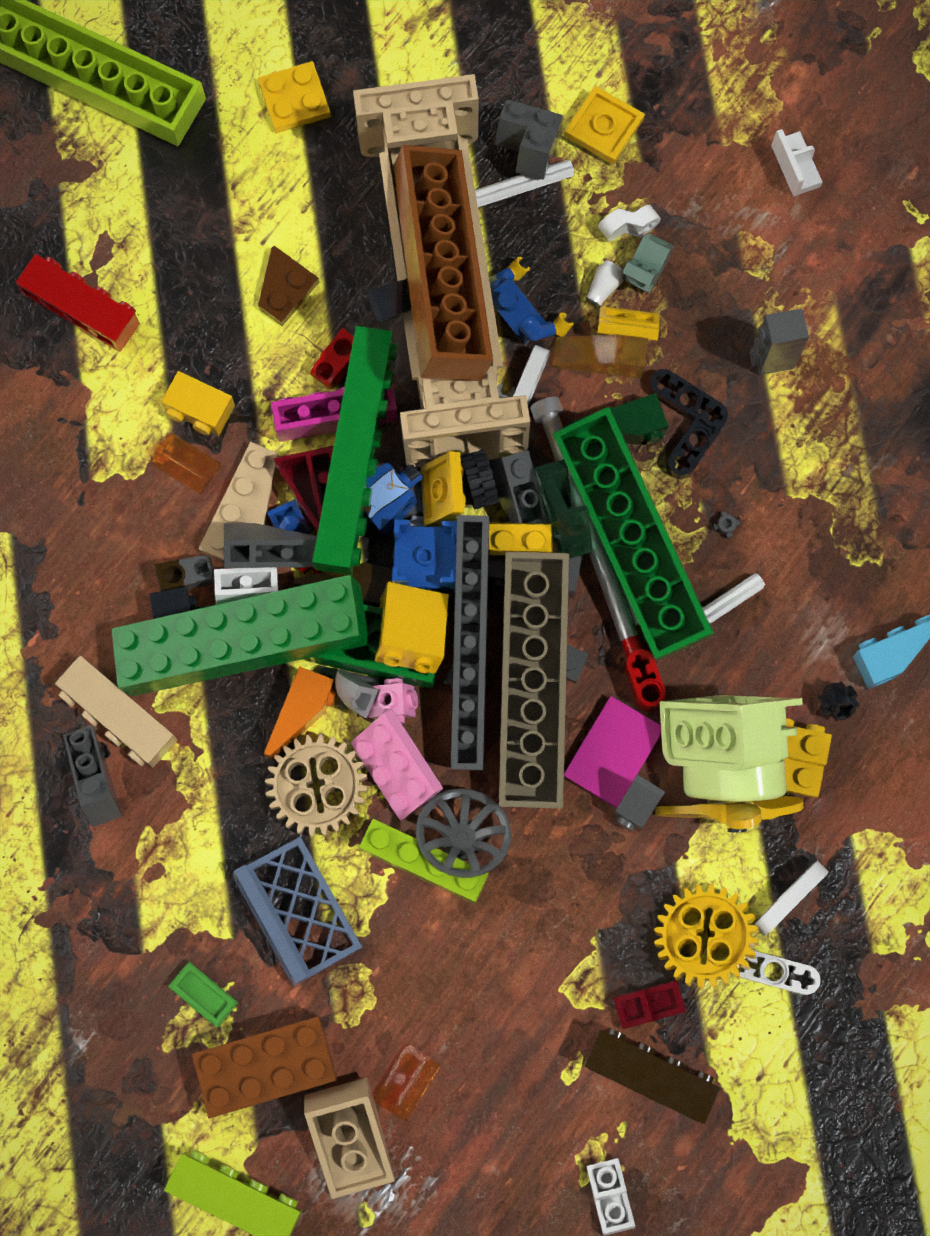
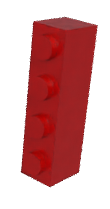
M35 254L15 282L21 293L118 352H121L140 325L135 313L136 310L124 301L120 303L111 299V295L103 288L96 286L94 289L87 285V281L78 273L71 271L69 274L62 270V266L51 257L44 259Z

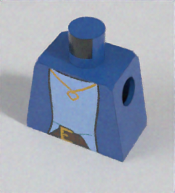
M385 463L377 468L375 478L370 477L368 488H372V499L370 507H364V515H366L383 538L394 529V520H402L417 504L416 497L410 488L421 481L423 477L413 464L398 474L389 463Z

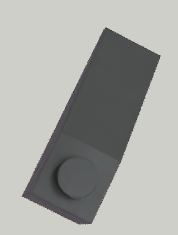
M224 523V568L314 567L312 561L317 536L258 523Z

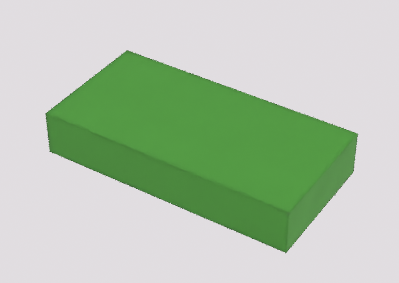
M191 962L185 965L168 986L216 1028L220 1027L239 1003Z

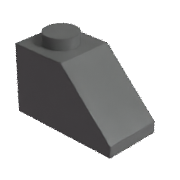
M637 775L613 816L618 818L616 823L630 832H633L634 829L640 832L665 791Z

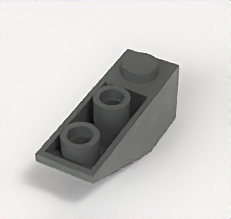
M529 451L490 460L489 463L497 489L498 500L511 523H548Z
M89 725L64 734L63 737L80 807L91 826L95 827L122 817L116 790L94 726Z

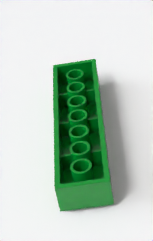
M606 407L552 433L654 658L657 661L663 660L715 636L611 409Z
M351 575L112 628L118 689L132 697L370 645L361 585Z

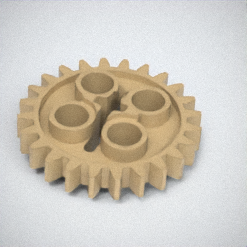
M322 734L319 735L317 742L314 743L311 737L306 735V744L303 745L297 739H294L295 749L291 750L284 745L283 749L286 756L283 758L275 755L274 758L279 764L278 767H268V770L275 776L274 778L265 779V783L274 788L266 792V796L276 799L269 807L271 810L280 808L281 810L276 818L282 820L288 817L286 828L290 829L297 824V833L299 835L304 832L305 828H309L311 837L314 838L317 829H321L324 837H327L328 827L331 826L339 833L338 823L342 821L350 826L351 824L347 816L349 814L359 816L360 814L355 805H365V800L359 797V793L368 792V788L360 785V782L368 778L367 774L357 773L364 767L363 762L353 763L357 753L353 751L346 755L347 743L344 742L337 748L335 737H332L328 744L324 742ZM312 758L316 761L317 776L320 782L325 783V785L320 787L324 807L323 813L318 812L316 794L313 788H309V786L314 784L310 767V759ZM333 760L338 763V769L334 774L326 775L321 772V767L325 761ZM296 766H303L307 769L305 778L300 781H295L290 777L292 769ZM332 791H340L344 795L343 801L337 806H331L326 802L328 794ZM307 796L311 798L312 806L308 811L300 812L296 809V802L300 797Z

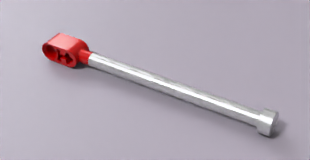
M548 397L539 400L530 409L535 422L543 424L627 660L624 672L636 705L641 710L646 712L654 711L659 708L660 701H663L665 698V688L654 657L650 652L643 650L615 570L552 434L563 428L559 418L564 413L559 397ZM636 660L640 664H646L643 670L645 680L638 684L642 678L640 669H633ZM646 688L655 690L658 700L655 702L646 701L642 697V690Z

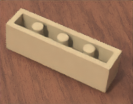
M79 656L55 683L62 690L58 695L71 707L75 703L79 704L85 710L81 715L95 727L100 722L107 728L108 731L104 735L118 747L122 742L131 749L128 755L141 767L148 763L154 768L178 740L170 731L123 691L118 689L116 685L82 656Z

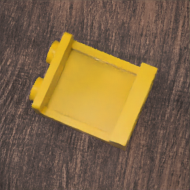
M388 582L380 598L379 608H383L380 643L375 654V661L391 667L400 666L415 669L420 673H436L444 658L449 595Z

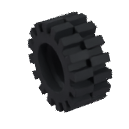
M485 450L461 455L464 480L474 510L499 503L493 473Z

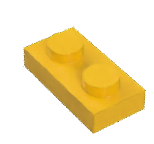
M553 523L489 524V555H506V552L552 553Z

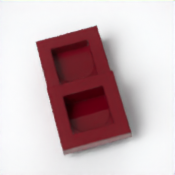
M678 980L613 998L622 1030L687 1012Z

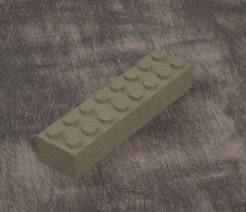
M506 552L499 807L563 808L569 553Z

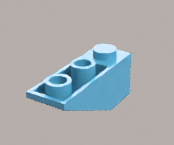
M930 615L915 621L916 626L905 630L904 626L888 632V638L877 642L876 638H872L858 645L860 650L853 655V658L868 690L896 679L904 672L930 639Z

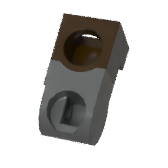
M196 556L154 564L160 591L187 587L188 590H192L191 588H201L215 583L214 568L210 556Z

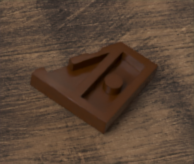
M274 245L271 248L258 303L259 310L283 326L319 284V278Z

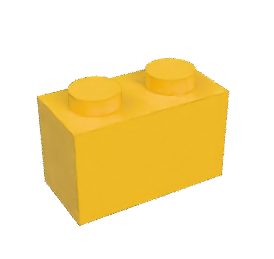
M180 371L176 373L161 401L166 415L170 419L182 423L183 420L193 424L192 427L199 433L206 436L212 433L218 437L235 407L231 395Z

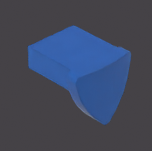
M295 499L267 512L273 526L276 528L308 535L313 532L311 524L304 519Z

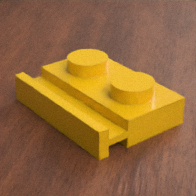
M600 306L597 333L658 341L660 314Z

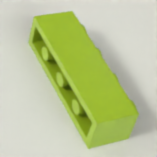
M372 819L359 846L361 852L474 905L489 876V873L472 878H460L443 873L426 860L418 847L416 838L375 819ZM437 848L430 851L437 860L443 864L445 863L448 853ZM458 858L455 859L452 868L471 870L469 863Z
M192 1150L191 1154L187 1152L181 1154L164 1189L165 1192L254 1236H291L303 1209L297 1207L298 1200L284 1193L276 1197L267 1192L269 1186L253 1178L248 1183L238 1178L239 1171L225 1164H222L220 1168L208 1163L210 1157L199 1151Z

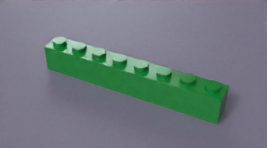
M356 326L312 561L315 570L352 576L354 566L359 567L362 549L357 548L359 536L364 537L366 532L367 518H363L364 507H370L372 499V488H368L370 477L375 478L378 459L373 457L375 447L380 448L382 443L383 430L379 429L380 418L385 419L387 415L388 400H384L385 390H391L393 371H389L391 360L396 361L398 354V343L394 342L393 331Z

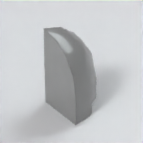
M337 670L335 687L340 700L346 707L367 719L379 690L346 670Z

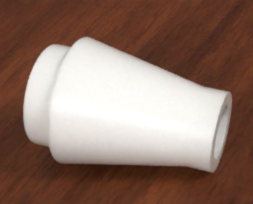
M605 260L602 265H598L590 290L585 298L592 304L600 307L624 281L622 278L624 276L623 269L608 260Z

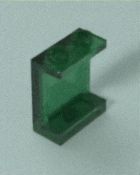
M565 460L536 467L535 476L548 523H553V540L559 553H569V559L590 553L592 551L589 510L586 505L572 509L569 473Z

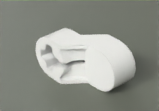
M646 205L634 213L616 209L599 223L598 228L608 241H613L624 233L642 237L657 226L661 218L651 205Z

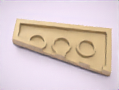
M249 443L199 547L201 553L224 562V523H258L265 525L270 494H272L276 474L273 458H278V453L255 443Z

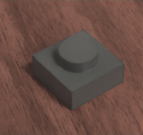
M567 645L566 680L576 684L589 654Z

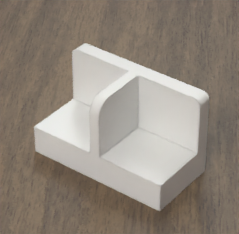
M782 129L776 131L771 147L793 197L820 188L822 180L812 159L815 152L814 146H806L800 131L785 136Z

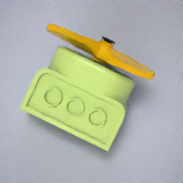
M714 695L660 701L663 755L669 764L683 766L685 794L692 798L724 802L691 806L655 807V815L717 820L726 824V827H729L727 832L737 833L747 831L748 828L758 825L762 820L774 819L779 816L802 811L804 808L802 798L783 796L787 790L784 760L788 758L787 736L797 735L796 727H786L785 707L803 705L802 698Z

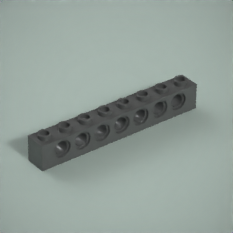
M457 515L451 769H484L489 516Z

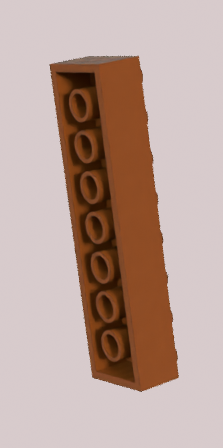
M402 145L393 166L420 376L421 378L482 381L493 362L462 150Z

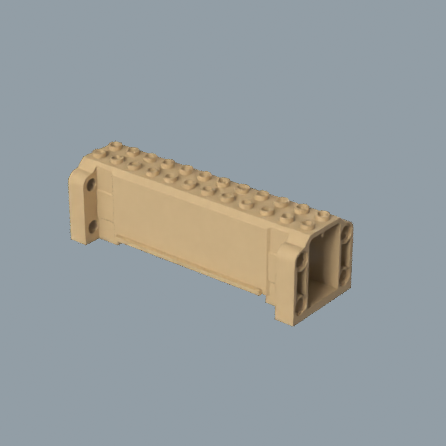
M475 74L353 90L361 154L365 157L380 158L398 281L407 279L393 166L402 145L462 150L493 362L482 381L421 378L412 311L403 314L412 380H417L421 410L400 412L406 465L409 467L413 464L416 468H419L448 451L460 452L461 456L484 449L489 461L523 452L528 448L530 417L526 395L499 399L497 388V369L503 368L468 149V144L475 142L478 138L479 98Z

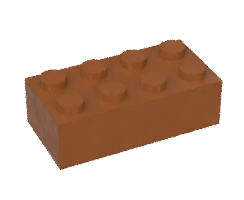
M319 1016L192 1054L208 1119L338 1081L323 1022Z

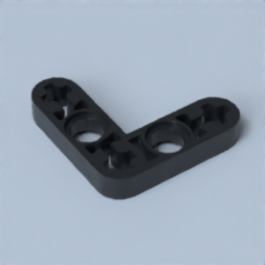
M660 369L651 377L649 384L651 394L656 393L660 401L693 421L667 462V470L672 477L685 479L693 473L725 426L728 419V410L721 402L674 372ZM664 379H667L669 381L668 387H664L662 390L659 389L658 381L662 382ZM677 386L681 387L678 390L675 399H673L671 397L673 394L672 390L675 391ZM686 393L693 394L697 399V404L693 407H685L681 403L680 397ZM702 402L706 403L704 410L698 415L696 412L699 411ZM719 412L718 418L720 420L715 419L713 422L708 420V413ZM694 433L702 434L706 439V444L702 447H694L691 445L689 437ZM686 451L689 452L691 455L686 463L687 468L676 469L677 463L674 460L681 461Z

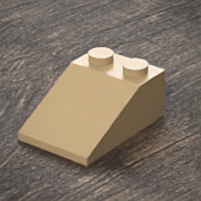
M367 1077L304 1095V1115L332 1199L395 1182L378 1111Z

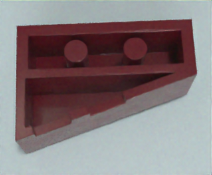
M334 446L273 458L277 471L316 535L318 534Z

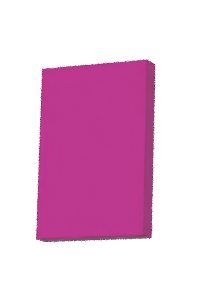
M610 696L565 771L564 778L617 809L660 737L661 725Z

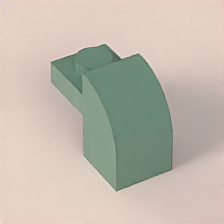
M650 233L643 236L633 259L627 262L623 270V274H625L623 280L650 293L662 274L675 246Z

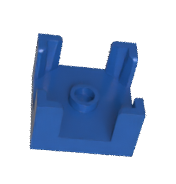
M395 519L392 583L425 590L455 591L457 521H442V527L411 526L410 520Z

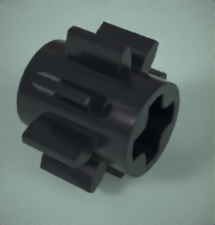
M842 681L831 683L823 689L822 695L818 697L822 703L819 708L826 718L832 715L835 721L846 720L855 713L856 707L859 706L855 699L858 694L852 685L846 687Z

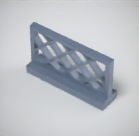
M301 837L247 866L243 865L233 871V878L293 987L305 982L306 979L362 948ZM298 847L304 858L301 869L283 864L286 852ZM281 856L279 863L272 861ZM306 863L311 872L304 870ZM264 864L276 867L277 872L273 884L260 881L254 870ZM281 869L299 874L294 891L276 886ZM302 875L316 879L319 885L316 897L298 892ZM264 888L271 889L269 897ZM274 891L293 896L288 912L274 908L271 902ZM321 891L327 900L320 898ZM296 897L314 902L310 918L292 914ZM318 903L331 906L334 912L332 924L313 920ZM279 915L287 917L285 925L283 924ZM290 918L308 923L304 940L290 937L287 931ZM337 919L339 920L342 928L335 926ZM312 925L330 929L325 946L307 942ZM333 931L346 934L352 946L343 951L329 948ZM294 943L302 945L300 953ZM306 946L324 951L321 963L310 970L302 958ZM327 952L335 954L333 957L325 961Z

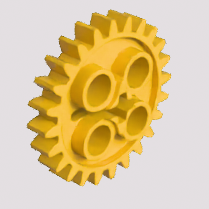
M699 884L696 888V894L693 895L685 888L686 898L681 899L677 895H673L676 905L673 907L665 904L664 908L668 916L658 915L657 917L664 927H656L654 931L663 938L654 941V944L657 948H665L658 953V957L660 960L669 959L664 965L665 969L670 971L676 968L674 973L676 980L681 979L685 975V983L688 987L692 985L694 980L698 981L700 990H703L706 982H710L712 988L716 990L717 980H722L726 986H730L728 976L732 974L740 980L741 976L738 969L740 967L746 970L750 969L746 958L756 959L757 957L756 953L750 949V947H756L760 944L758 939L751 937L759 933L758 926L749 925L756 920L754 913L745 914L749 908L747 902L737 905L739 901L737 893L727 898L728 891L725 887L719 894H716L714 885L711 884L708 892L703 893ZM711 909L713 912L709 928L712 937L708 938L707 962L703 965L701 964V959L704 952V943L700 936H705L706 914L707 910ZM691 913L701 916L698 924L694 926L684 923L687 915ZM727 916L733 919L732 925L727 929H720L716 926L717 921L722 917ZM687 944L697 947V951L692 957H683L681 955L682 948ZM718 948H725L730 951L727 959L723 961H717L712 956Z

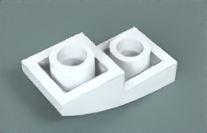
M616 1158L586 1166L603 1236L634 1229L635 1223L619 1159Z

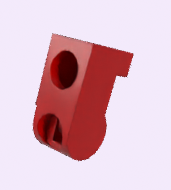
M342 328L311 369L310 375L328 389H333L348 371L354 336Z

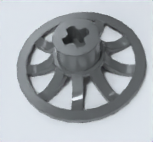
M454 789L438 794L423 807L416 824V839L421 853L436 869L450 876L472 878L492 871L502 862L510 846L511 829L506 814L493 799L474 790ZM461 797L460 818L456 820L445 801ZM470 799L477 800L486 805L472 822L468 821ZM435 806L439 807L448 826L437 820L427 818ZM491 812H494L501 826H491L479 830L478 827ZM424 827L438 831L443 838L425 843ZM492 835H503L500 851L493 845L481 840ZM444 847L445 852L448 853L445 863L443 864L437 860L430 851ZM474 852H486L493 856L494 859L488 864L479 867ZM456 858L460 860L468 859L471 870L455 869L452 866Z

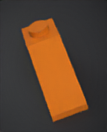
M299 666L265 749L264 755L266 758L274 760L275 755H279L284 751V745L288 747L294 742V739L302 735L325 714L328 706L331 708L334 706L338 696L334 679Z

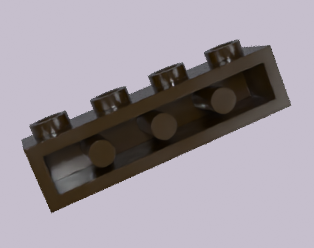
M608 1027L606 1032L598 1031L583 1067L701 1124L706 1123L720 1091V1087L713 1084L715 1081L714 1077L699 1070L693 1075L683 1070L685 1063L670 1056H667L664 1061L654 1056L656 1051L654 1048L639 1041L635 1047L624 1041L626 1035Z

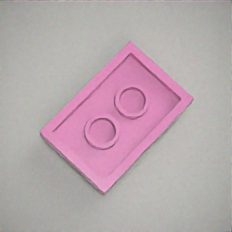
M392 709L382 713L350 743L400 822L409 818L443 789Z

